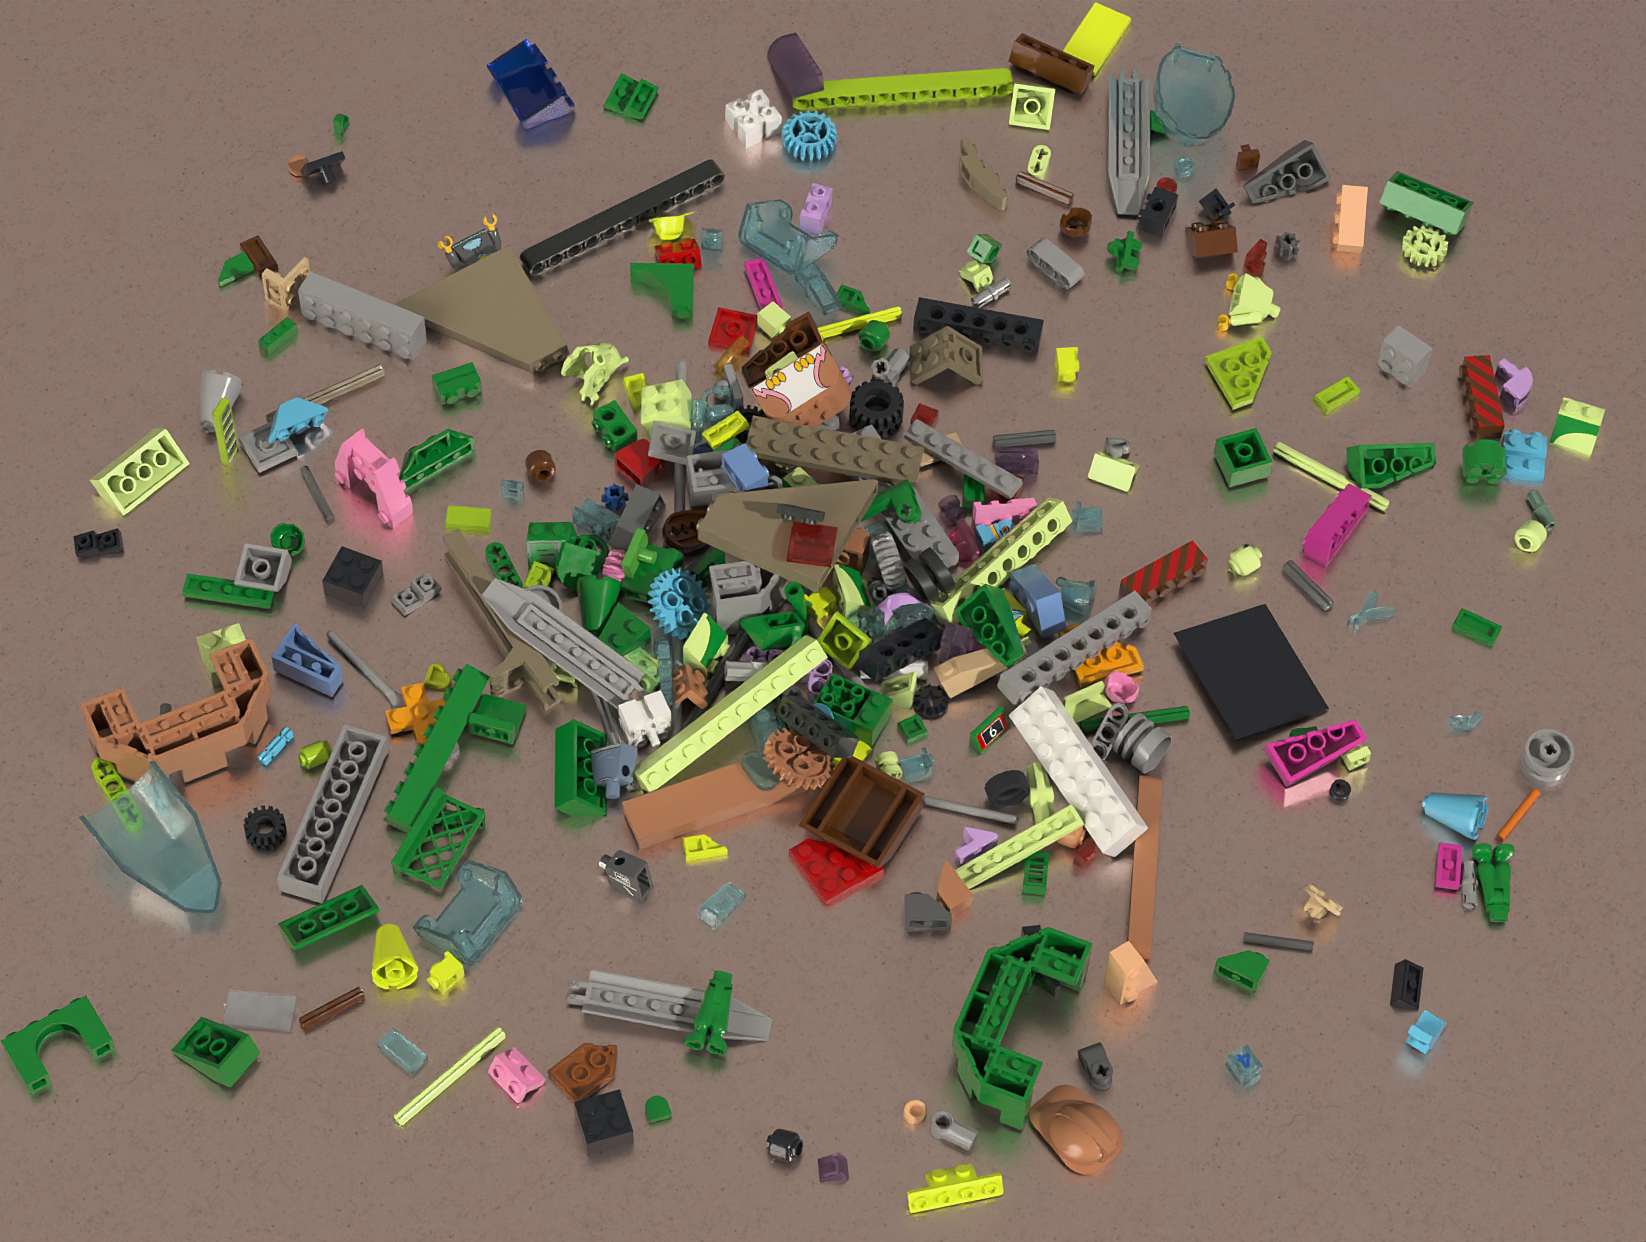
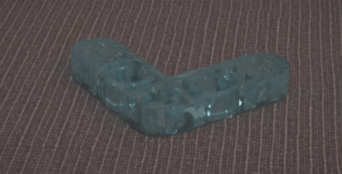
M665 637L653 638L654 657L658 661L659 688L668 707L673 706L669 642Z

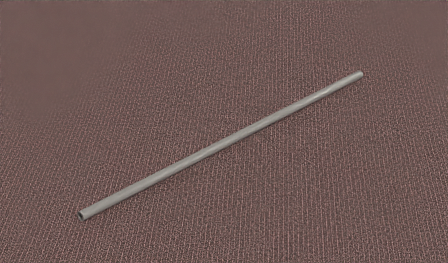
M685 361L676 362V380L682 379L686 384L687 363ZM676 462L674 513L685 510L686 465ZM680 552V553H681V556H682V558H683V560H684V559H685V553ZM683 564V567L677 566L676 569L681 568L682 571H683V570H684V564ZM678 636L672 638V672L683 665L684 639L679 640ZM673 695L671 738L678 734L683 727V701L677 705L673 700Z

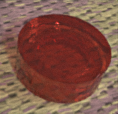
M1164 177L1157 182L1156 187L1176 194L1177 183L1174 179Z

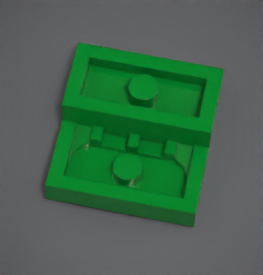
M621 73L603 107L618 114L642 120L659 87L642 78L638 82Z

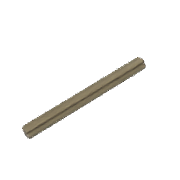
M377 365L302 399L319 405L383 377L385 375L381 365ZM277 410L266 414L268 423L273 421Z

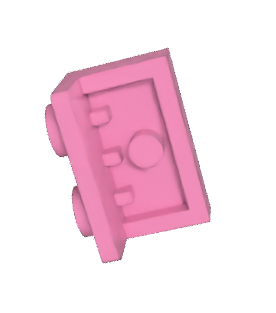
M515 1047L496 1055L488 1069V1073L517 1103L522 1102L527 1092L542 1086L546 1080Z

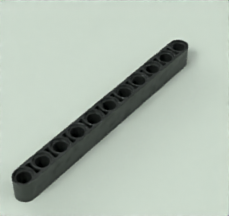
M706 160L525 249L520 255V260L531 275H538L720 185L725 179V174L714 160Z

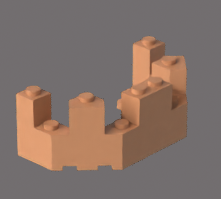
M252 638L209 654L224 691L145 722L139 723L124 688L80 704L88 737L96 754L99 753L101 759L116 763L120 777L146 786L150 785L154 776L161 778L180 771L186 783L228 766L225 752L243 746L247 742L256 744L268 719L266 703L272 692L270 678Z

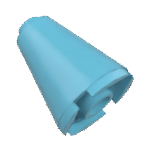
M1432 792L1429 796H1425L1422 808L1425 809L1426 815L1465 837L1476 840L1479 837V834H1476L1477 829H1483L1489 804L1484 803L1488 800V797L1483 795Z

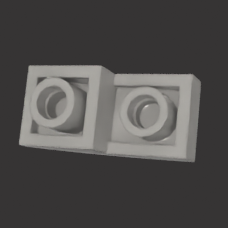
M427 573L411 581L409 588L393 595L391 602L406 616L432 599L441 591L442 587Z

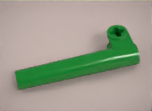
M906 479L877 493L861 522L895 507L897 515L908 524L917 523L921 519L922 512L910 481Z

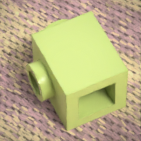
M771 302L758 312L757 325L773 338L775 335H780L786 329L785 326L791 321V316L775 302Z

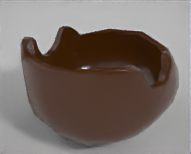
M1078 207L1071 208L1069 214H1062L1060 219V229L1065 235L1072 238L1086 235L1090 231L1092 224V214L1090 211Z

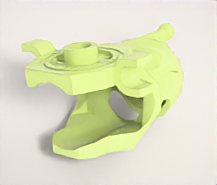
M607 342L576 347L573 353L565 360L561 374L566 378L572 375L573 377L585 379L584 386L579 391L582 394L581 400L584 401L590 397V405L594 406L599 399L597 392L600 391L603 384L608 381L610 375L620 365L628 363L629 358L627 356L620 358L617 348ZM587 352H589L593 363L591 367H588L585 362Z

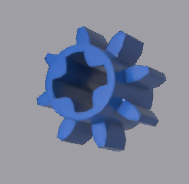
M615 484L608 488L605 487L604 494L601 495V501L605 503V509H611L615 512L621 508L625 509V501L629 500V495L625 493L624 486L620 487Z

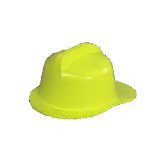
M694 211L672 217L655 218L649 220V222H653L656 233L662 240H673L678 238L683 232L684 216L694 213Z

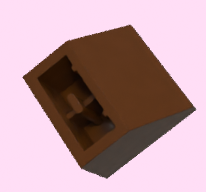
M1223 219L1212 220L1211 224L1206 225L1203 222L1191 223V227H1185L1192 255L1196 258L1238 252L1236 227L1230 225L1229 222H1224Z

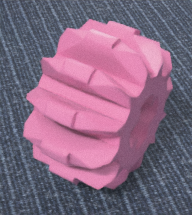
M614 549L608 553V557H606L605 564L603 565V578L604 576L614 578L621 585L625 576L621 566L626 554L625 550Z

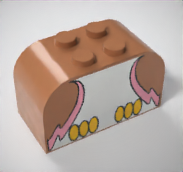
M823 343L750 389L768 418L817 427L826 420L832 419L836 414L845 409L852 395L848 382Z

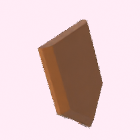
M583 1043L549 1069L547 1073L573 1103L586 1099L614 1078L617 1045L600 1046L593 1043Z

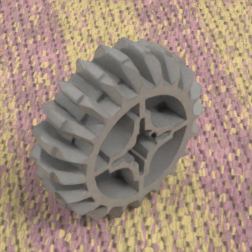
M882 532L871 537L870 542L886 589L888 591H897L907 586L906 574L892 534Z

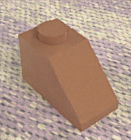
M946 861L943 863L936 901L951 913L953 917L972 906L973 894L950 863Z

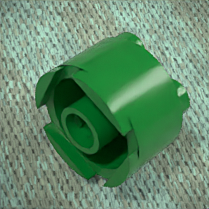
M1483 439L1475 441V445L1469 446L1468 443L1462 448L1463 475L1467 483L1475 484L1479 481H1487L1489 484L1495 485L1501 482V478L1507 473L1506 447L1504 445L1501 447L1496 440Z

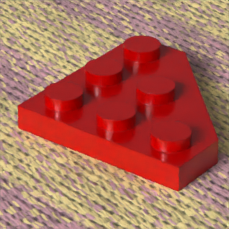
M806 839L789 849V855L825 905L884 873L882 866L877 868L828 842Z

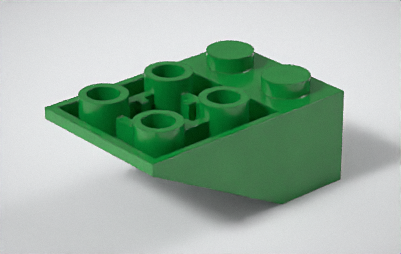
M832 673L813 704L822 703L831 710L835 721L859 737L860 741L872 747L891 717L893 699Z

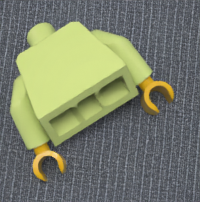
M1231 273L1226 281V288L1234 290L1228 314L1231 318L1224 314L1218 317V330L1226 331L1229 328V324L1237 326L1260 323L1268 315L1276 318L1280 312V307L1271 303L1273 290L1267 287L1259 277H1253L1245 273L1238 278L1237 274Z

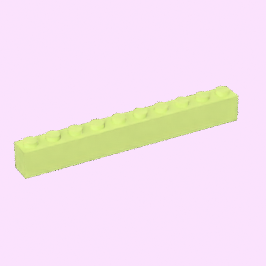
M805 635L637 764L634 770V778L640 787L649 793L657 790L828 658L818 641Z

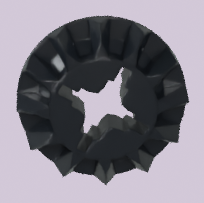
M929 683L928 686H920L919 690L915 691L913 705L920 714L927 717H935L946 711L949 698L946 691L942 690L939 685L936 687ZM929 694H931V696H933V699H935L933 706H931V703H929V700H927Z

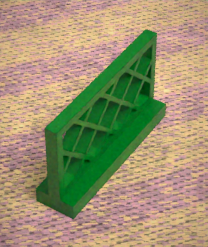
M436 787L391 861L393 871L400 875L404 873L441 890L485 818V812L446 795L444 790ZM449 803L456 806L458 812L445 816L443 809ZM467 814L478 816L474 823L467 825L464 824L462 818L463 815ZM459 817L462 826L449 830L446 820ZM444 821L446 831L433 835L432 827L434 824ZM464 831V840L453 844L451 835ZM448 836L451 845L437 848L435 839ZM433 841L435 850L422 853L420 848L422 844ZM453 850L454 857L452 860L442 863L440 853ZM437 854L440 864L426 867L424 858ZM422 860L423 869L414 871L408 868L411 862ZM442 869L443 875L439 882L429 877L428 872Z

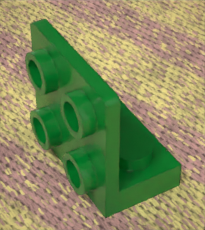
M484 694L477 713L471 712L469 717L470 733L513 745L526 711V705Z

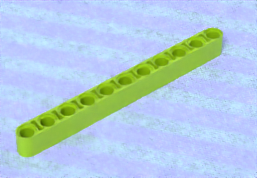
M1007 68L800 82L791 87L793 107L797 110L1004 96L1014 91L1012 73Z

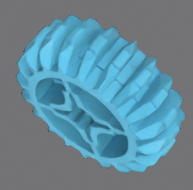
M807 110L804 114L799 111L798 116L792 114L791 119H787L786 124L782 128L784 148L787 149L789 154L794 153L795 158L800 156L802 161L805 158H809L810 161L813 158L820 160L821 155L827 157L828 152H832L837 143L835 123H832L830 117L825 118L824 113L818 115L817 110L814 113H810Z

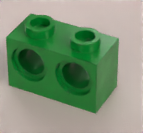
M616 400L593 411L592 426L596 432L601 433L605 445L608 448L611 447L614 453L638 441L637 429Z

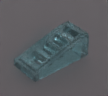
M728 882L700 906L698 918L715 930L746 898V893ZM726 893H728V894H730L731 896H733L734 899H732V898H730L729 896H727Z

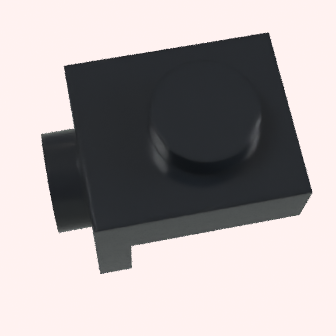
M1217 188L1199 200V203L1212 220H1216L1219 217L1221 219L1226 218L1232 213L1230 209L1235 206L1234 202L1228 205Z

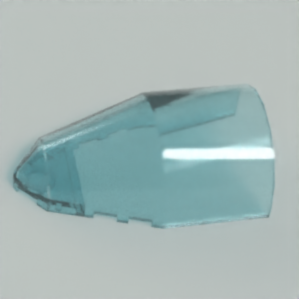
M154 760L150 762L149 769L122 795L99 811L89 816L82 815L79 817L124 874L184 912L211 914L217 911L222 881L198 815Z

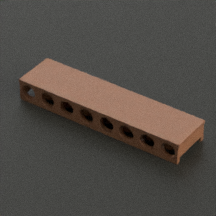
M761 754L622 802L623 814L628 820L638 843V848L642 850L804 794L807 790L804 789L803 785L796 788L793 782L791 785H788L787 779L779 780L781 775L773 774L775 769L767 767L769 762L764 760L766 755Z

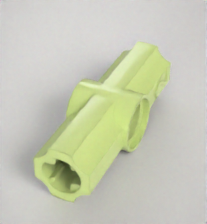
M1034 762L1027 766L1030 787L1028 795L1029 804L1033 808L1035 824L1054 814L1053 788L1049 785L1048 772L1041 762Z

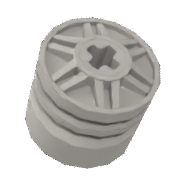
M1138 713L1120 731L1114 742L1113 751L1119 755L1122 754L1125 760L1133 757L1131 764L1146 774L1166 754L1172 742V736L1161 727L1153 729L1154 722L1150 719L1147 720L1146 716Z

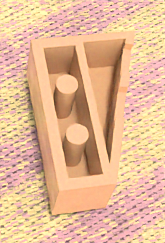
M1342 185L1341 191L1337 192L1336 204L1338 206L1334 217L1337 231L1333 233V244H1336V251L1361 253L1364 244L1368 187Z
M1129 941L1109 952L1104 985L1119 1004L1125 1001L1131 1002L1140 992L1157 983L1146 962Z

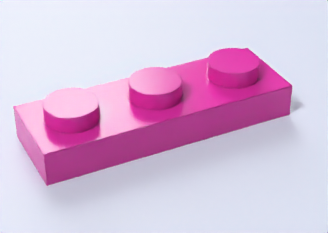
M761 257L745 261L744 268L760 310L771 302H775L783 309L765 258Z

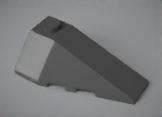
M1304 140L1287 150L1245 183L1243 187L1254 204L1287 194L1291 195L1296 192L1315 189L1331 179V176L1314 143Z

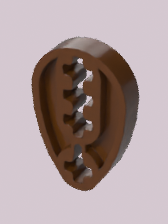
M684 510L671 514L666 519L662 528V536L665 543L670 548H674L682 553H689L707 545V543L698 540V530L696 532L693 530L696 529L700 518L706 516L707 511Z

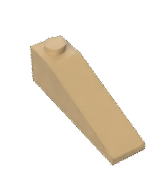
M1022 641L1021 643L1025 654L1014 664L1029 657V654ZM986 648L953 657L935 667L934 670L948 696L952 698L1008 667L1002 664Z

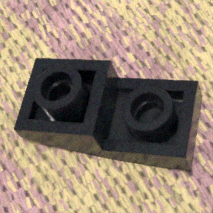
M118 528L100 534L92 530L73 536L77 557L101 556L124 551L121 531Z

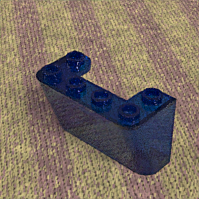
M527 38L486 66L494 80L505 93L521 124L526 130L574 112L573 107H575V104L566 93L567 91L562 83L555 81L557 75L552 67L547 68L546 64L549 62L544 54L541 53L535 43L531 45Z

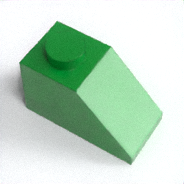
M1247 950L1218 958L1214 973L1256 992L1267 972L1270 960L1261 953Z

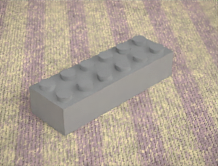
M311 271L298 289L301 314L309 320H316L329 328L333 327L346 335H353L366 343H373L383 350H390L403 358H410L412 360L417 358L427 342L425 321L421 315Z

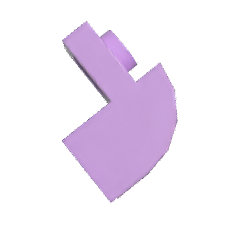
M1503 358L1498 363L1495 373L1497 377L1505 382L1500 398L1516 410L1529 397L1533 377L1531 371L1526 366L1519 370L1516 365Z

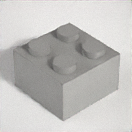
M1398 325L1383 340L1377 365L1383 371L1396 377L1401 383L1412 388L1427 372L1433 348Z

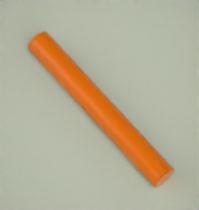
M1533 788L1495 835L1497 840L1502 842L1537 799L1540 795L1537 789Z

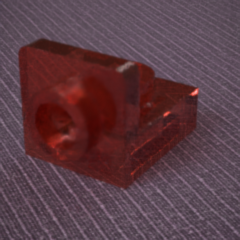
M1262 239L1246 254L1243 266L1249 272L1259 277L1263 275L1265 268L1263 260L1267 255V252H1265L1267 242Z

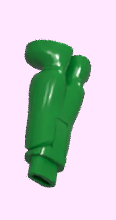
M1488 843L1476 844L1472 846L1471 852L1475 860L1479 862L1477 873L1482 885L1486 912L1489 913L1491 922H1507L1508 912H1510L1511 866L1506 862L1514 855V846L1511 844H1500L1492 851V847ZM1491 856H1492L1494 865L1491 864Z
M716 970L714 971L713 979H709L701 1006L693 1021L695 1031L684 1038L683 1043L688 1048L702 1050L705 1045L707 1030L710 1029L711 1034L706 1049L716 1055L727 1054L728 1045L722 1036L728 1030L729 1008L733 984H731L732 974Z

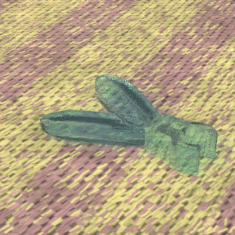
M1373 591L1367 595L1361 612L1349 617L1347 625L1355 622L1356 625L1353 631H1357L1366 620L1389 618L1396 613V609L1389 606L1375 608L1378 594Z

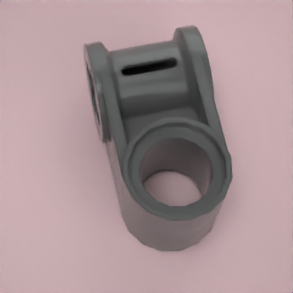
M1101 1042L1079 1049L1077 1052L1080 1063L1086 1071L1092 1086L1101 1091L1110 1088L1112 1085L1113 1068Z

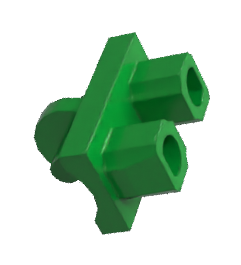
M1132 231L1127 232L1126 238L1121 240L1116 238L1107 245V251L1112 254V258H1117L1115 271L1119 273L1124 268L1134 271L1139 265L1140 259L1132 256L1131 253L1138 255L1142 248V242L1134 239V232Z

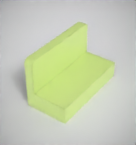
M1099 450L1094 455L1088 478L1128 491L1140 464L1120 457L1109 456L1107 453Z
M1103 681L1063 698L1064 707L1078 726L1081 720L1094 719L1106 714L1112 706L1103 693L1105 686Z

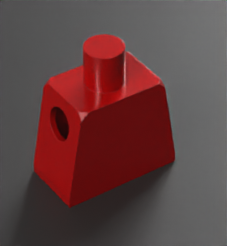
M642 438L614 454L615 466L634 484L647 488L664 469L665 460L648 456L650 442Z

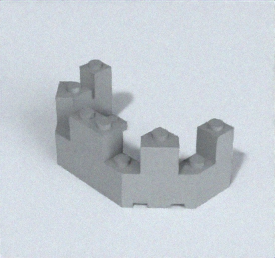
M730 449L687 455V492L690 507L709 505L712 501V494L734 491V493L740 492L722 467V454L730 451ZM769 475L768 487L763 490L783 488L782 480L774 475ZM747 561L709 566L713 587V620L727 635L739 632V619L774 614L786 599L784 588L789 580Z

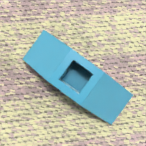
M298 397L280 404L273 417L268 441L270 443L278 440L282 442L290 435L295 433L301 434L312 426H320L325 421L324 418L329 410L325 406Z

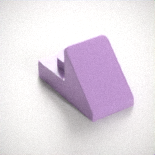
M964 827L963 839L966 843L956 849L954 863L957 867H960L996 847L998 835L994 832Z

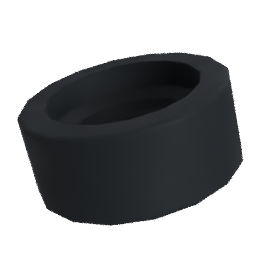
M1019 770L999 773L990 778L984 787L991 806L996 808L1015 805L1024 800L1030 793L1024 772Z

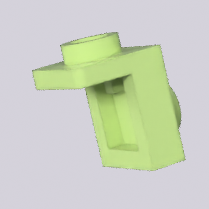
M970 261L959 270L962 278L973 282L977 293L983 292L988 285L992 286L995 284L990 266L979 261Z

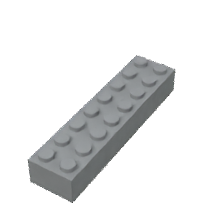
M872 424L851 433L881 439ZM846 475L850 482L872 480L862 477ZM878 481V493L896 484ZM915 487L913 489L922 512L921 519L917 523L908 524L897 515L895 507L874 516L883 531L892 534L898 553L904 562L912 558L920 562L919 553L930 547L940 557L948 571L958 567L959 552Z
M344 724L277 876L279 891L323 904L388 753L386 736Z

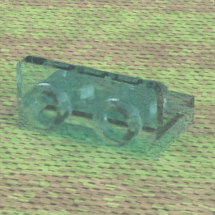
M589 498L579 508L575 506L572 509L573 521L579 527H585L592 531L594 535L607 541L610 540L620 519L619 515Z

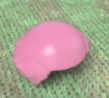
M1114 671L1104 679L1105 691L1111 701L1124 704L1136 700L1139 687L1137 682L1130 676L1127 677V674H1123L1121 671Z

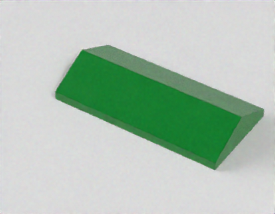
M360 885L323 902V904L321 903L278 923L290 948L297 950L380 910L365 887Z

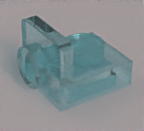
M702 228L701 250L722 252L724 242L723 230Z
M1076 502V508L1072 509L1071 512L1072 523H1076V531H1102V508H1081V502Z
M925 747L921 748L920 755L899 760V766L901 767L906 784L932 776L935 761L932 754H928Z

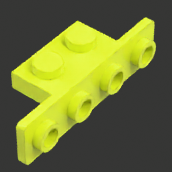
M971 1163L926 1172L925 1177L928 1187L907 1192L910 1213L1002 1195L1003 1183L1000 1173L977 1177Z

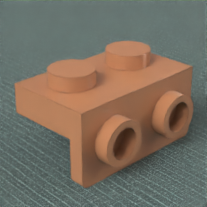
M684 663L680 668H676L669 676L673 700L677 705L685 698L690 699L701 709L709 704L708 692L704 683L705 678L700 671H695Z

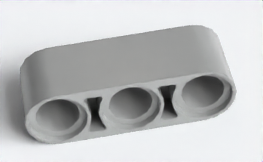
M1041 238L1026 251L1028 258L1037 267L1065 289H1070L1085 276L1082 267L1047 238Z
M1116 703L1110 707L1090 743L1093 749L1101 752L1102 757L1100 759L1102 762H1104L1128 718L1129 711L1124 704ZM1112 712H1120L1123 719H1114ZM1101 731H1109L1112 734V738L1105 739Z

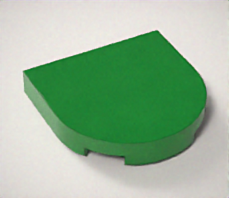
M562 541L555 568L561 584L568 589L577 591L576 584L579 577L596 575L597 579L604 553Z

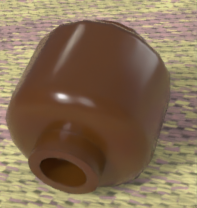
M536 450L531 452L525 459V466L532 480L545 482L555 474L556 467L549 452Z

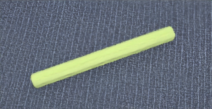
M1278 442L1273 449L1274 454L1344 490L1349 483L1359 488L1356 482L1281 442ZM1367 488L1361 489L1372 495L1369 505L1381 511H1385L1390 503L1388 499Z
M500 1027L492 1030L394 1114V1119L400 1125H404L506 1037L505 1032Z

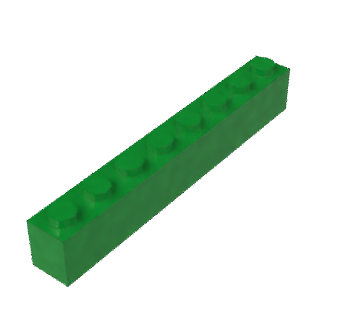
M466 664L462 669L458 668L453 675L452 680L455 682L452 688L448 687L442 697L445 700L443 706L439 705L433 714L435 721L433 725L429 724L423 734L426 739L423 744L419 743L413 753L416 756L414 762L408 763L403 772L406 775L404 781H399L393 792L397 794L393 801L389 800L384 809V812L387 814L383 821L405 833L411 830L420 815L489 680L487 674L469 664Z

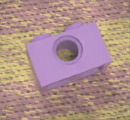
M815 183L812 184L800 214V230L820 235L832 205L833 188Z

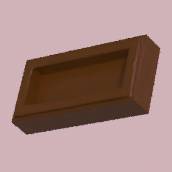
M259 235L240 243L241 250L246 253L259 277L262 276V273L267 268L271 271L278 269V264Z

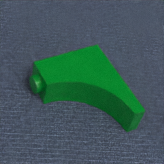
M630 263L631 282L642 283L659 291L668 301L672 317H693L694 264Z

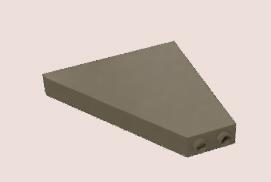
M509 245L396 303L398 307L423 316L425 327L529 373L542 371L549 364L555 361H562L569 355L566 342Z
M872 479L719 494L715 502H710L706 516L698 521L696 530H698V540L791 582H797L801 586L818 593L878 493V480ZM780 503L823 511L825 512L824 521L811 525L803 523V518L795 517L794 521L781 518L782 514L776 513L777 506Z

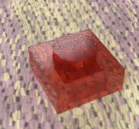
M919 403L911 417L910 424H913L918 419L926 425L933 427L939 415V410Z
M1088 837L1075 851L1073 863L1080 868L1085 862L1090 863L1096 855V843L1092 838Z

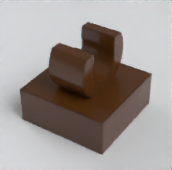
M1249 144L1241 145L1242 152H1238L1236 162L1238 171L1258 168L1260 160L1259 150H1251Z

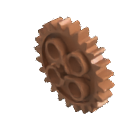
M792 727L789 732L786 728H783L781 732L776 730L774 734L771 733L764 745L763 754L766 755L764 760L769 762L767 767L775 769L773 774L781 775L779 780L787 779L788 785H791L793 782L796 788H799L800 785H803L805 790H808L809 786L813 790L817 786L822 788L834 771L835 764L832 762L834 757L829 756V754L799 732H795Z

